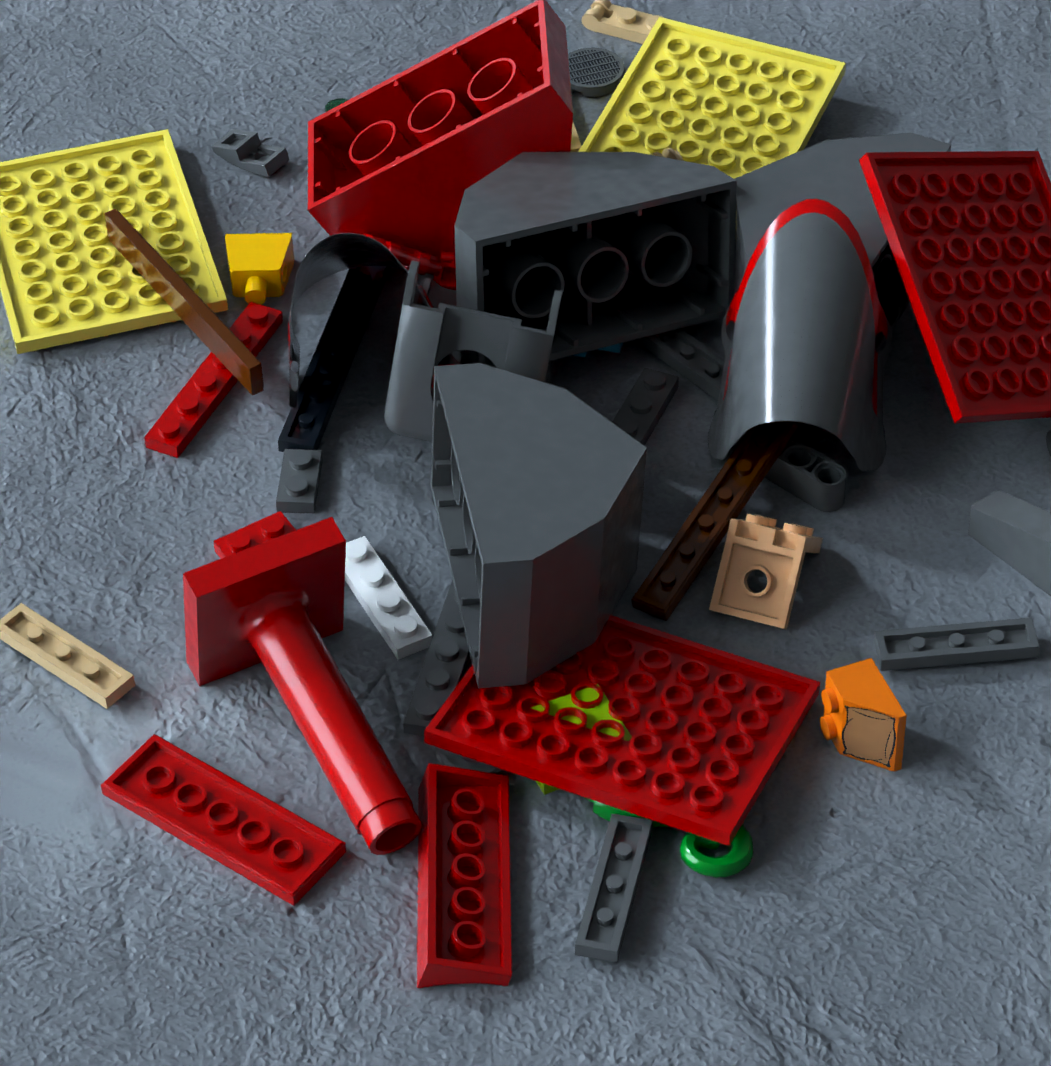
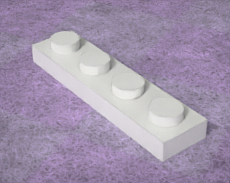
M363 536L347 542L345 581L397 660L429 648L433 637L431 632L367 538Z

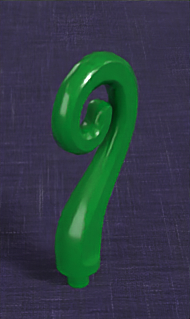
M585 798L593 803L594 814L608 822L612 813L647 819ZM653 821V828H654V827H664V826H668V825H665V824H662V823ZM742 824L730 844L732 850L722 857H710L702 854L698 849L701 847L717 849L721 843L688 832L683 837L680 845L681 859L690 869L699 874L715 878L732 876L743 871L750 864L754 854L752 837Z

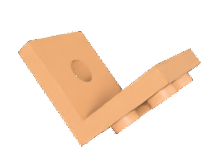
M747 513L746 520L731 518L709 610L787 629L805 552L819 553L823 538L812 536L814 528L798 524L784 523L783 528L775 527L777 519ZM754 570L762 571L767 577V585L759 593L750 590L747 584V578Z

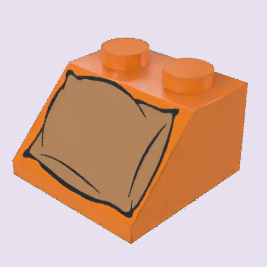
M869 658L826 671V686L821 692L824 715L820 717V727L825 739L832 740L841 755L894 772L901 770L907 715L873 659Z

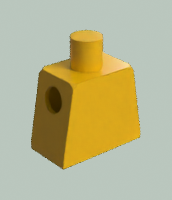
M292 233L225 234L233 296L245 297V301L248 304L254 302L261 305L266 301V297L282 296L294 265Z

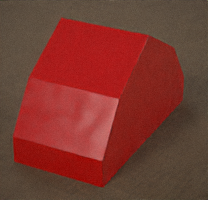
M537 0L308 121V211L330 236L340 233L364 235L365 232L438 257L437 261H441L442 251L455 252L454 225L465 189L522 152H571L573 106L566 26L546 0Z

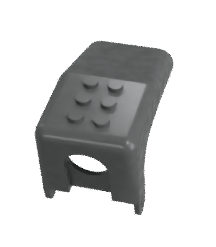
M412 260L406 281L384 411L385 424L389 430L399 436L432 443L434 366H438L439 363L444 365L460 364L452 355L456 351L472 350L488 357L496 368L548 383L553 360L550 361L563 291L555 289L547 331L521 326V319L458 307L456 290L444 288L433 279L427 277L424 279L422 288L425 290L434 308L422 306L421 294L417 304H413L420 261Z

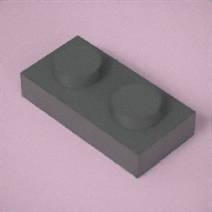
M285 449L276 497L277 512L315 513L323 463L322 450Z

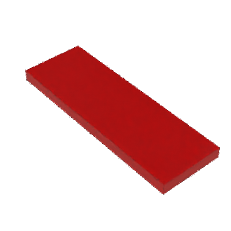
M155 734L101 784L102 794L293 906L346 853V843Z

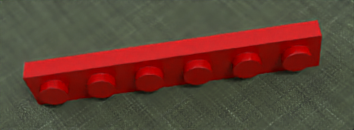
M250 302L229 329L256 357L282 324V311ZM212 351L145 435L146 448L179 458L236 384L237 378Z

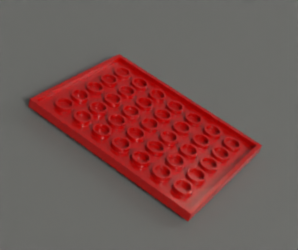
M1039 151L866 152L859 159L954 424L1051 418V182Z
M610 615L595 643L526 685L478 688L473 665H471L424 730V743L730 846L818 697L820 682ZM593 688L599 693V697L595 701L584 702L579 700L575 694L579 690ZM571 694V700L576 706L590 709L598 706L605 694L609 700V714L614 719L623 722L632 738L629 741L624 740V727L614 720H601L595 723L592 729L587 728V716L578 708L567 707L557 711L555 716L549 715L550 704L548 701ZM540 704L544 707L545 710L543 712H540L531 709V707ZM572 715L580 718L582 723L578 725L561 718ZM603 728H613L617 730L620 735L618 737H614L599 732V730Z

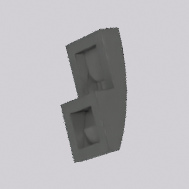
M232 129L212 145L213 152L229 163L248 172L266 177L272 175L290 160L286 148L261 144L256 132Z

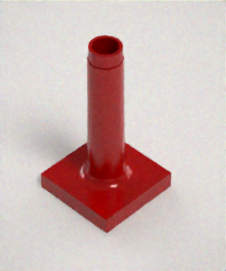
M333 517L183 573L186 662L199 687L262 662L358 834L362 835L371 853L376 855L389 854L413 841L420 833L422 823L413 808L412 800L322 638L342 631L344 621L346 540Z

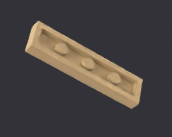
M22 603L0 619V639L106 709L111 707L135 686L133 674Z

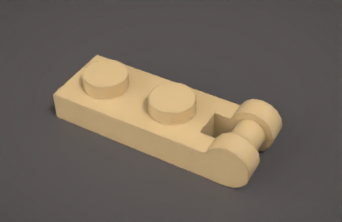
M595 0L591 5V9L587 10L583 15L582 24L591 31L643 44L658 18L664 17L640 12L628 7L612 4L610 0Z

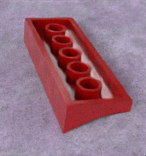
M428 763L418 788V817L422 823V828L418 834L417 989L447 984L470 983L508 986L512 977L508 776Z

